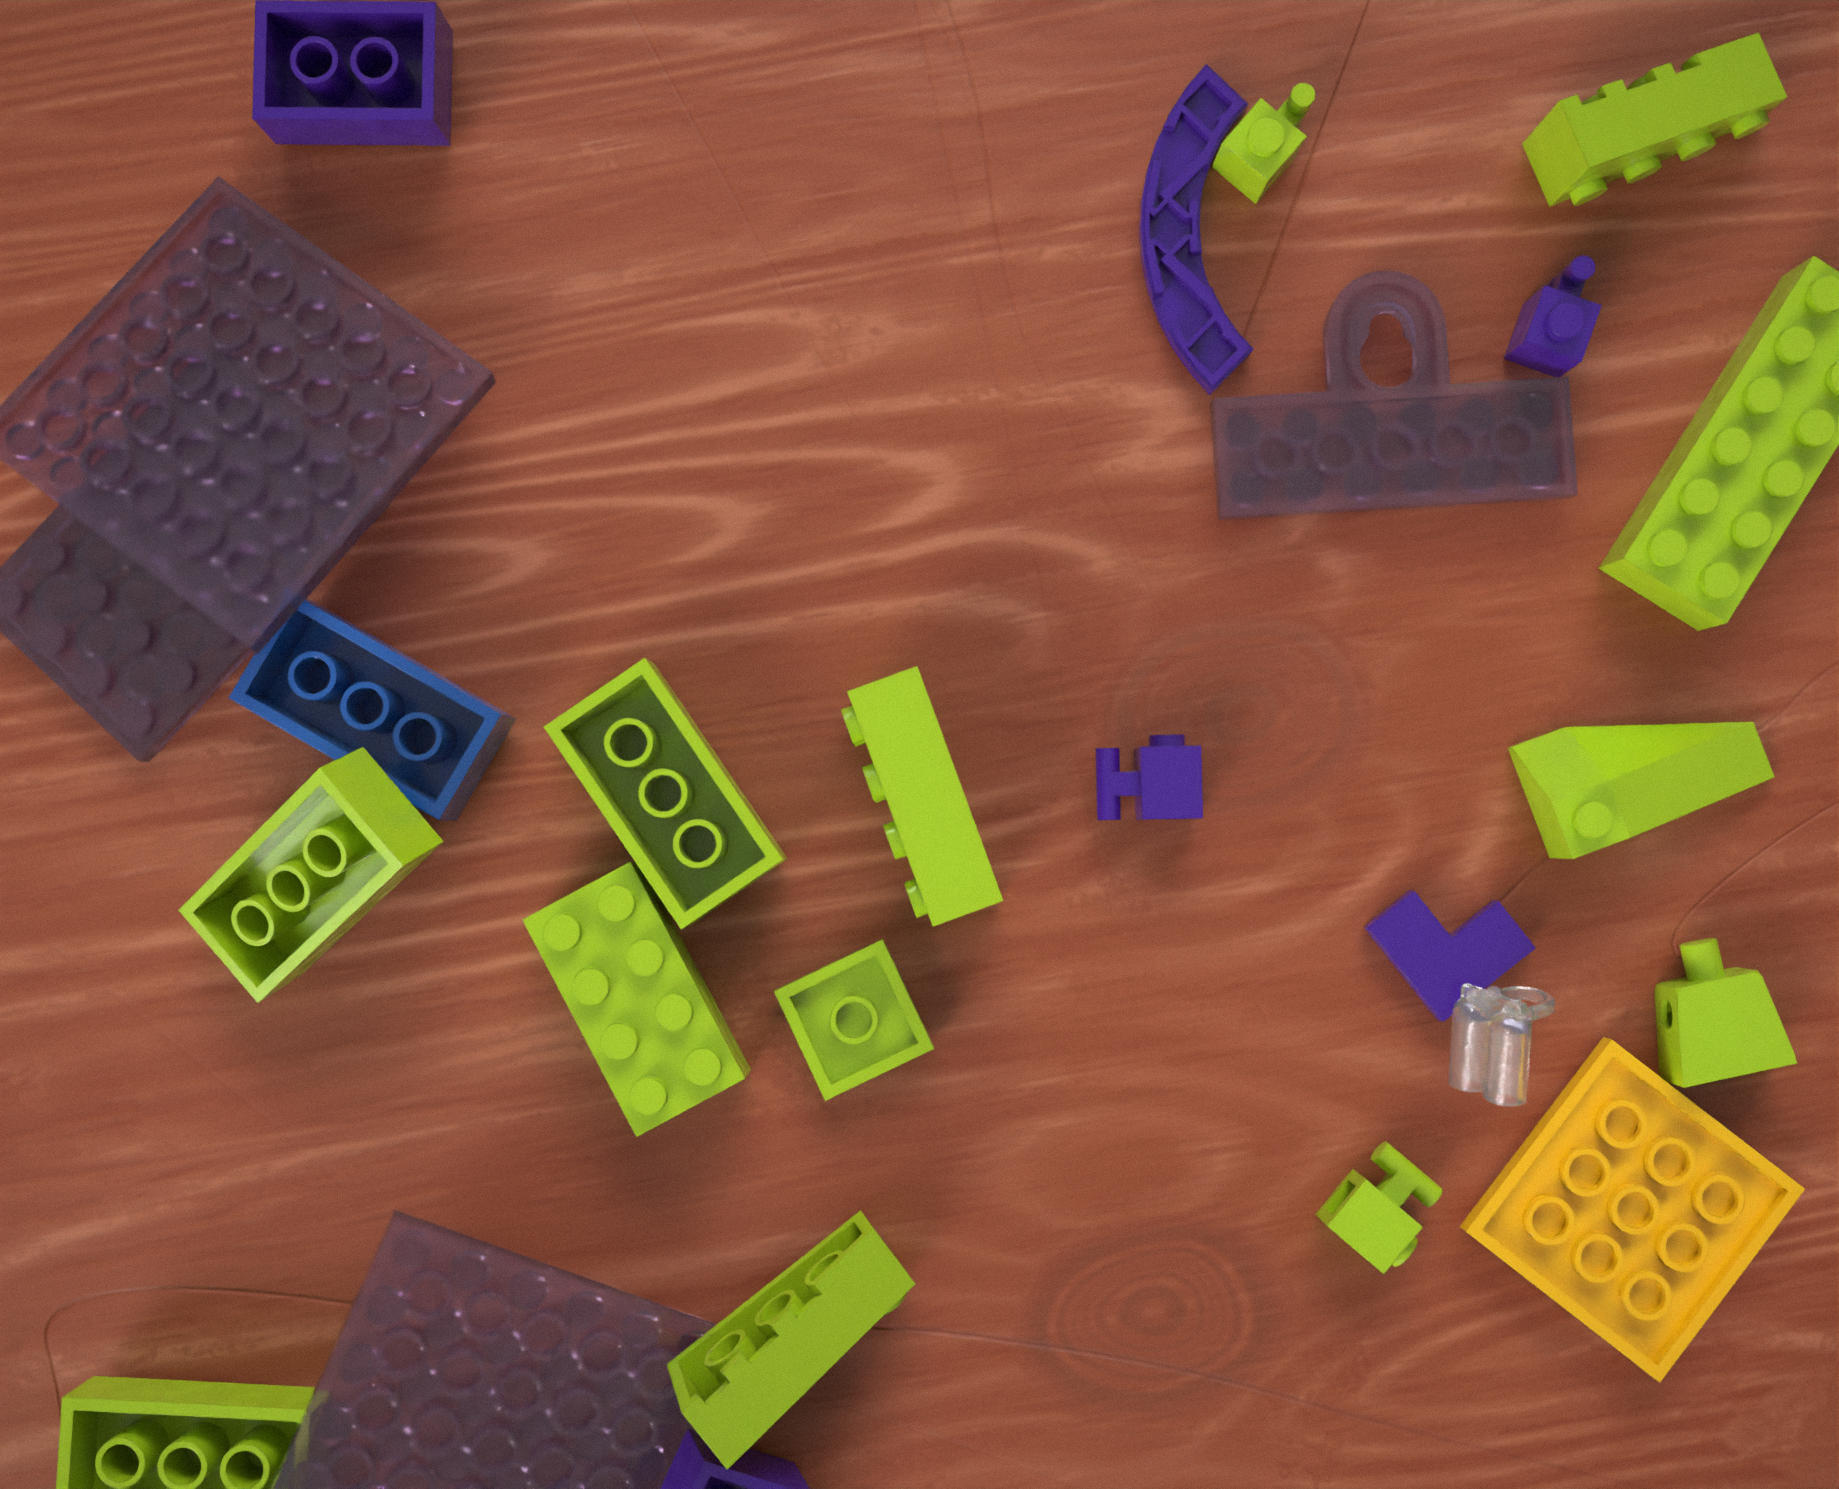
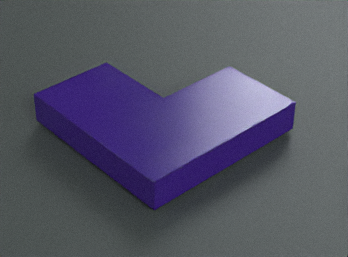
M1409 890L1363 926L1434 1017L1441 1022L1448 1019L1536 948L1501 903L1496 900L1489 902L1452 933L1448 934L1417 893Z

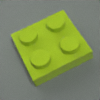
M884 939L878 940L774 991L825 1101L934 1049V1045Z

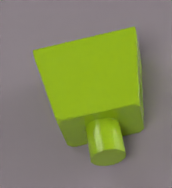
M1716 938L1700 939L1680 944L1679 947L1686 977L1658 983L1654 989L1660 1077L1668 1083L1686 1088L1797 1064L1793 1048L1764 979L1758 970L1740 967L1724 969Z

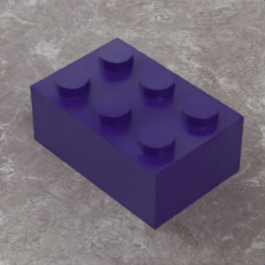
M255 0L252 119L275 144L451 146L453 30L436 2Z

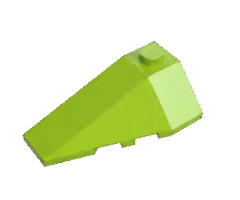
M1754 722L1563 727L1508 747L1549 858L1575 859L1624 841L1774 778Z

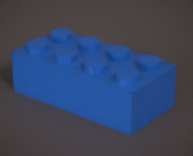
M292 592L228 697L334 760L364 747L413 806L442 821H457L516 721L515 717L332 611Z

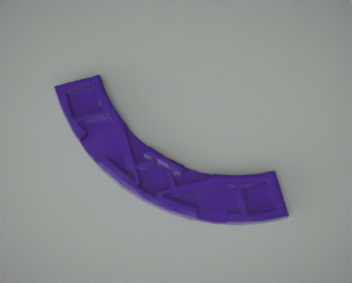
M1206 64L1189 83L1170 111L1156 141L1145 175L1140 202L1139 242L1141 265L1147 292L1157 320L1172 349L1188 372L1211 395L1254 349L1239 334L1222 309L1213 288L1209 286L1201 257L1200 209L1202 190L1207 172L1219 145L1248 106V103Z

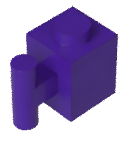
M1585 255L1576 257L1551 279L1548 286L1544 285L1522 305L1503 359L1556 378H1560L1582 362L1602 306L1580 298L1585 281L1595 272V263L1590 257Z
M1150 735L1149 746H1141L1134 749L1135 771L1120 772L1119 748L1095 749L1097 820H1121L1120 796H1135L1136 820L1203 818L1201 745L1185 746V735Z

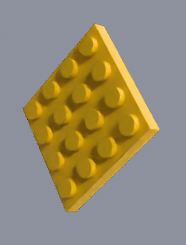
M1603 1037L1460 1225V1228L1647 1374L1661 1382L1804 1192L1805 1188L1615 1041Z

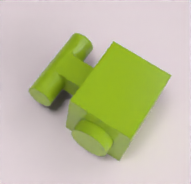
M1307 83L1297 84L1277 111L1260 98L1222 142L1212 168L1255 204L1294 161L1307 136L1299 130V127L1315 99L1314 88Z
M1387 1141L1381 1143L1371 1156V1160L1387 1173L1379 1184L1375 1187L1366 1178L1352 1169L1315 1214L1327 1227L1383 1274L1391 1265L1397 1267L1410 1257L1418 1243V1239L1415 1236L1423 1228L1400 1208L1401 1205L1412 1194L1426 1207H1431L1443 1192L1439 1185Z

